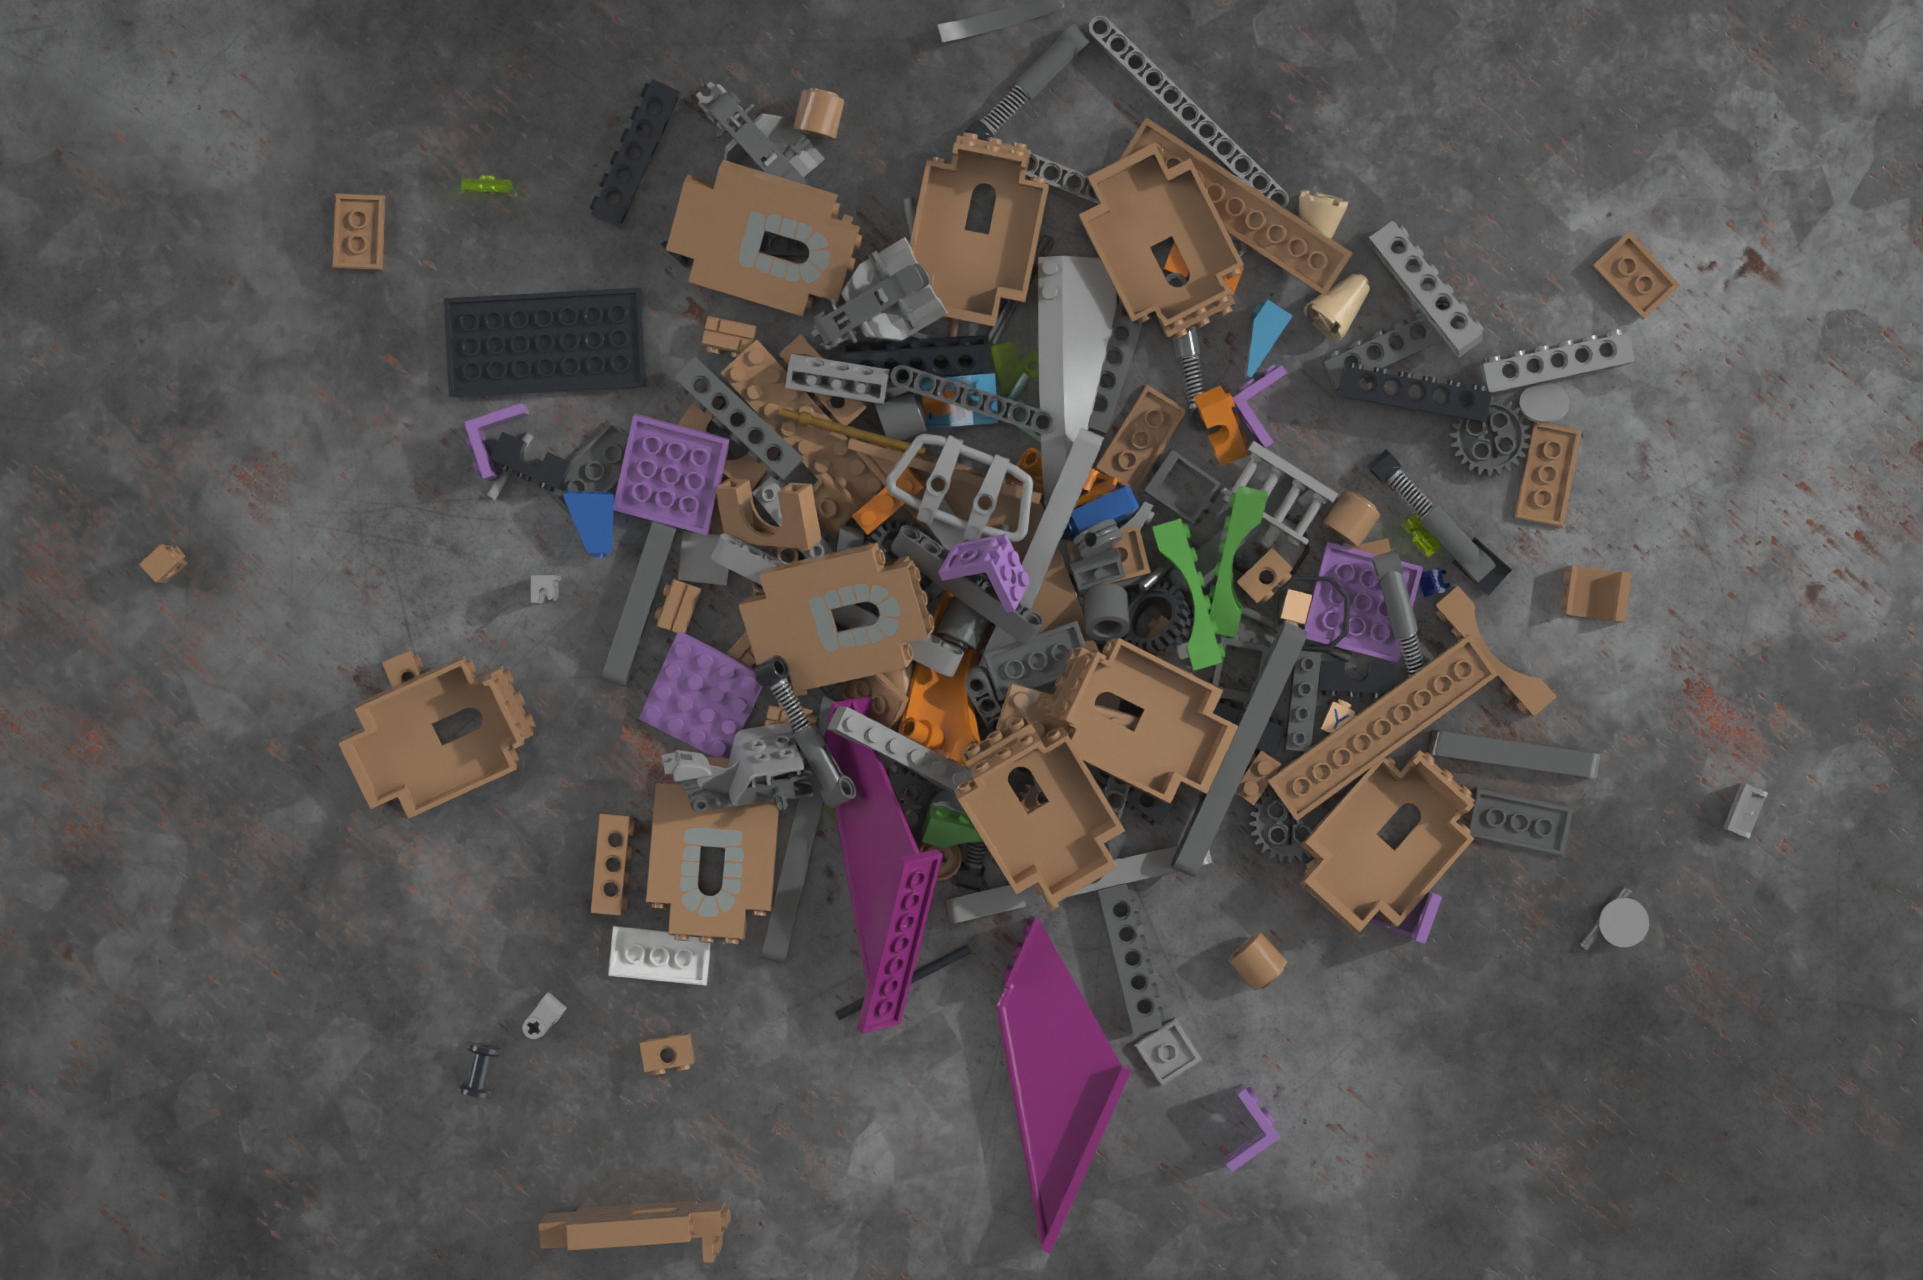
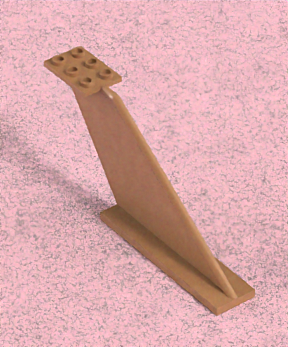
M850 438L848 449L857 452L885 487L887 476L905 453L856 438ZM924 454V457L915 455L906 469L909 467L916 468L927 481L939 458ZM956 463L950 487L943 497L956 517L969 521L974 498L979 492L988 472ZM937 477L932 480V485L936 489H943L945 481ZM1004 477L997 498V505L991 513L986 526L998 529L1000 523L1009 525L1008 532L1014 533L1018 530L1022 482ZM1033 486L1028 532L1021 541L1010 542L1014 551L1019 555L1021 565L1045 512L1042 503L1044 500V489ZM926 487L914 497L923 500ZM982 496L979 498V504L987 508L992 505V500L988 496ZM905 503L902 508L913 522L920 525L919 529L921 531L926 529L929 532L927 536L933 537L935 542L940 544L927 524L916 520L919 510ZM981 535L979 539L987 538L988 536ZM1058 546L1031 608L1043 619V625L1037 634L1077 621L1087 650L1099 652L1095 640L1086 634L1084 611Z

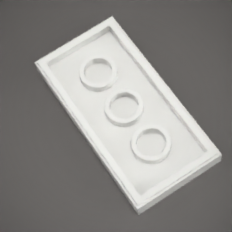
M613 926L608 976L707 985L711 943L699 942L697 937H689V941L674 940V936L668 934L669 931Z

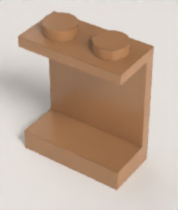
M1570 565L1569 570H1565L1563 576V584L1567 585L1566 593L1562 594L1560 599V609H1563V615L1625 622L1632 573Z

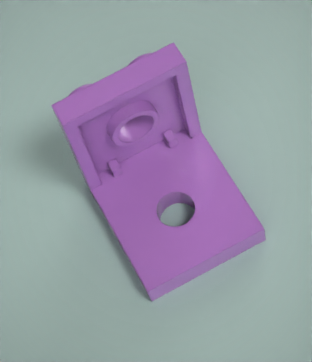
M1272 365L1260 374L1262 377L1256 382L1254 378L1240 387L1242 392L1233 397L1235 403L1234 410L1238 413L1254 440L1264 448L1270 446L1273 441L1247 401L1287 374L1282 365L1278 368Z
M520 403L464 422L469 435L468 438H465L467 447L470 452L475 454L477 461L473 462L478 476L488 481L498 477L493 460L490 459L491 454L483 431L530 416L527 406Z
M1007 534L954 544L938 572L942 581L986 572L1005 612L1015 611L1030 582L1027 572L1023 570L1019 561V555L1014 551Z
M1428 891L1396 928L1392 929L1376 914L1369 922L1409 936L1425 944L1442 896Z
M1243 1084L1237 1087L1235 1091L1262 1128V1131L1223 1158L1231 1173L1280 1139V1136L1271 1125L1275 1121L1265 1106L1262 1109L1259 1108L1257 1105L1260 1102L1259 1098L1251 1087L1246 1089Z

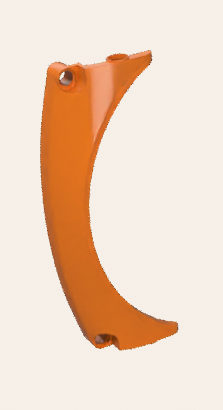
M1029 448L1023 453L1016 466L1030 475L1033 480V486L1043 488L1042 452L1036 448ZM1091 468L1074 510L1097 496L1113 490L1118 479L1101 474ZM1011 474L1008 476L1009 479L1021 482ZM944 590L933 616L934 629L931 634L937 637L939 636L936 630L951 597L954 596L947 590ZM986 631L976 651H963L964 655L954 676L943 675L919 662L916 663L907 695L909 700L904 709L899 727V734L964 767H967L961 754L971 744H979L981 742L975 716V705L966 692L965 684L969 670L974 666H978Z

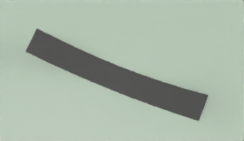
M1030 0L994 12L937 24L942 42H947L1029 21L1064 9V4L1062 0Z

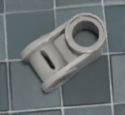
M548 992L525 1020L522 1028L523 1033L530 1039L542 1037L567 1010V1007ZM538 1022L540 1024L538 1026L540 1032L531 1033L532 1027L529 1024Z

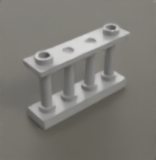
M1253 441L1247 449L1251 453L1249 463L1231 491L1227 488L1222 489L1220 493L1225 495L1223 500L1229 503L1232 492L1236 493L1239 485L1245 487L1258 465L1266 462L1272 466V473L1262 487V491L1268 492L1269 496L1280 477L1283 478L1284 475L1293 479L1291 483L1293 486L1275 515L1271 517L1264 512L1262 519L1288 535L1286 539L1299 547L1301 543L1307 545L1309 540L1303 537L1304 532L1321 505L1326 504L1327 501L1333 503L1338 493ZM1307 488L1314 492L1312 496L1314 499L1293 531L1281 522L1301 490L1304 491Z

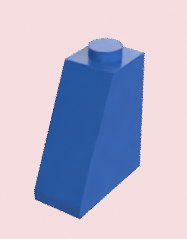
M1125 486L1073 510L1065 533L1074 541L1080 533L1107 519H1114L1117 525L1125 522L1139 508L1130 486Z
M563 490V498L586 552L591 553V557L604 558L606 554H612L613 492Z

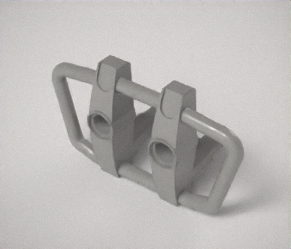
M921 434L914 439L887 476L886 488L888 492L919 510L916 520L931 525L933 518L965 530L963 538L970 541L979 539L981 535L992 537L1007 534L1010 542H1018L1028 532L1033 480L1022 469L1009 463V458H1004L999 454L993 457L963 445V440L953 438L951 435L945 438L938 435ZM923 444L941 446L943 450L932 474L927 480L923 500L896 486L897 479ZM959 454L990 466L984 482L974 498L969 521L938 510L945 493L950 487L951 477ZM1006 472L1023 483L1018 530L1014 533L986 526L991 513L997 505V498ZM937 477L942 478L945 481V487L943 489H936L932 485V480ZM988 496L992 500V505L987 508L982 507L979 504V498Z

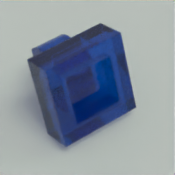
M1436 568L1422 572L1420 585L1424 597L1446 592V588L1450 586V583H1444L1442 575L1447 573L1446 570Z

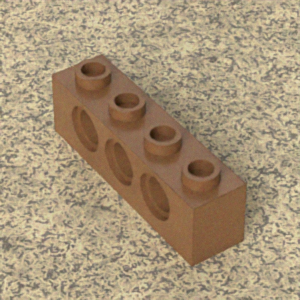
M801 334L779 353L782 358L779 363L786 371H788L791 354L823 359ZM813 393L815 396L812 400L821 410L826 407L830 411L829 419L832 422L849 426L867 410L860 400L844 398V405L836 409L831 406V399L834 396Z
M607 813L599 815L591 913L622 915L623 910H627L628 895H624L625 885L630 884L631 871H627V861L632 860L633 846H629V837L634 836L635 821H631L630 815ZM612 833L621 835L622 843L620 846L615 847L610 843L609 838ZM614 857L619 860L620 868L617 871H611L608 868L607 861L609 858ZM608 882H613L617 885L618 892L616 895L610 896L606 893L605 885Z

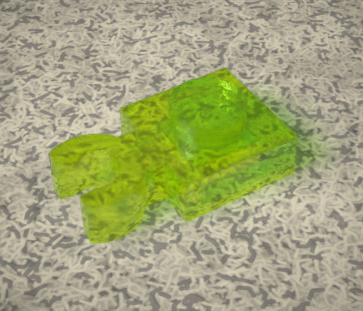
M1414 513L1402 526L1407 532L1414 535L1412 541L1429 558L1438 550L1441 543L1420 523L1421 518L1419 515Z

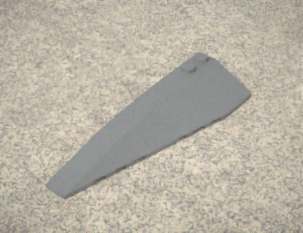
M1075 256L1038 257L1040 409L1052 413L1057 420V426L1052 433H1041L1045 506L1048 505L1080 429L1088 430L1089 428L1088 423L1093 412L1101 379L1100 373L1107 354L1106 348L1111 337L1113 320L1116 317L1117 292L1099 258ZM1046 415L1040 418L1041 429H1046L1050 425V419Z

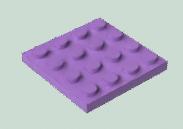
M634 414L613 510L708 535L717 500L715 488L721 483L730 438Z
M1327 542L1318 576L1333 578L1350 598L1349 632L1336 647L1398 663L1402 649L1400 646L1402 644L1399 643L1401 640L1394 636L1380 582L1374 570L1372 557L1377 555ZM1401 561L1404 581L1413 608L1423 567ZM1316 581L1303 630L1308 632L1306 639L1328 645L1344 631L1345 598L1329 581Z
M679 631L639 719L714 758L729 759L735 735L740 730H743L762 690V686L755 678L754 668Z

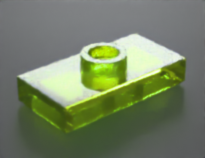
M480 175V179H461V188L465 192H512L513 182L511 180H495L493 175Z
M1014 340L990 346L1002 395L1011 392L1022 374Z

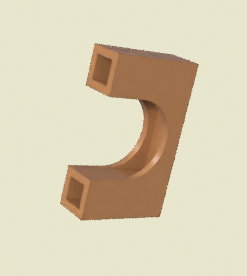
M703 387L700 393L706 392L707 389ZM719 397L713 401V407L716 410H721L725 404ZM692 403L677 425L708 433L709 426L712 423L711 419L714 415L708 409L703 412ZM763 434L760 435L755 444H759L762 441ZM771 448L767 453L768 459L775 461L781 453L780 449ZM747 453L742 458L725 461L722 479L725 480L727 476L733 479H747L750 481L751 492H753L766 475V470L769 466L764 461L758 464Z
M728 478L715 488L724 534L734 536L750 545H757L759 548L776 546L778 549L798 548L799 551L810 550L813 548V545L821 540L812 484L789 483L777 492L782 515L781 527L772 526L759 516L754 506L749 480Z

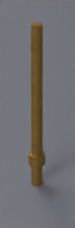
M786 408L781 409V418L798 422L800 426L808 427L810 425L902 452H906L911 445L907 442L814 417L812 413L806 411L800 413ZM921 447L916 456L924 457L926 448Z

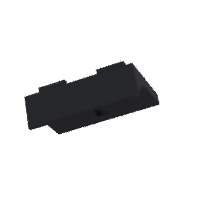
M1474 537L1471 541L1491 558L1496 567L1479 583H1476L1463 570L1456 559L1452 561V564L1489 596L1512 569Z

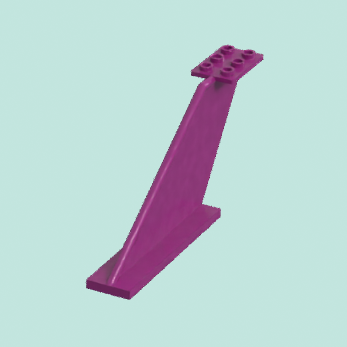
M869 696L832 703L824 741L844 776L849 777L856 787V796L835 807L834 812L867 985L857 1029L862 1034L900 1025L943 856L937 849L919 853L878 753L827 729L838 706L849 707L869 718L873 701Z
M1034 916L1033 920H1027L1022 931L1023 935H1025L1023 943L1018 942L1013 951L1012 957L1015 958L1013 965L1008 964L1004 971L1002 980L1005 981V985L995 1006L1041 1250L1050 1254L1129 1078L1131 1069L1130 1066L1121 1063L1040 919Z

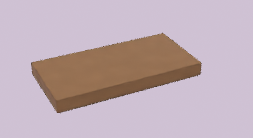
M1146 384L1094 469L1102 474L1116 477L1118 484L1123 487L1129 485L1132 492L1136 494L1188 410Z
M1532 421L1531 438L1528 441L1530 447L1526 451L1514 514L1515 519L1564 527L1582 430Z

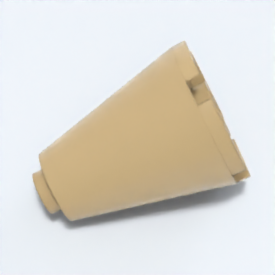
M1301 190L1299 194V218L1332 239L1347 209L1348 201L1318 192L1315 195H1310V191Z
M1362 274L1349 275L1331 287L1325 296L1321 294L1309 302L1303 309L1306 318L1311 316L1314 320L1312 323L1313 327L1328 339L1334 340L1337 337V342L1341 341L1370 291L1369 281Z

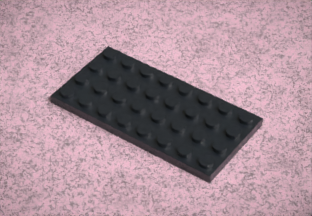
M642 288L444 298L449 397L647 387Z

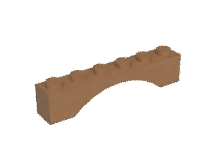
M1458 585L1454 586L1433 605L1436 609L1434 614L1442 623L1447 621L1453 629L1450 632L1458 641L1468 634L1473 638L1497 672L1498 676L1496 677L1502 683L1500 688L1509 698L1512 695L1519 702L1516 706L1525 716L1530 714L1535 717L1557 697L1541 678L1526 676L1510 669L1490 652L1478 631L1474 603Z

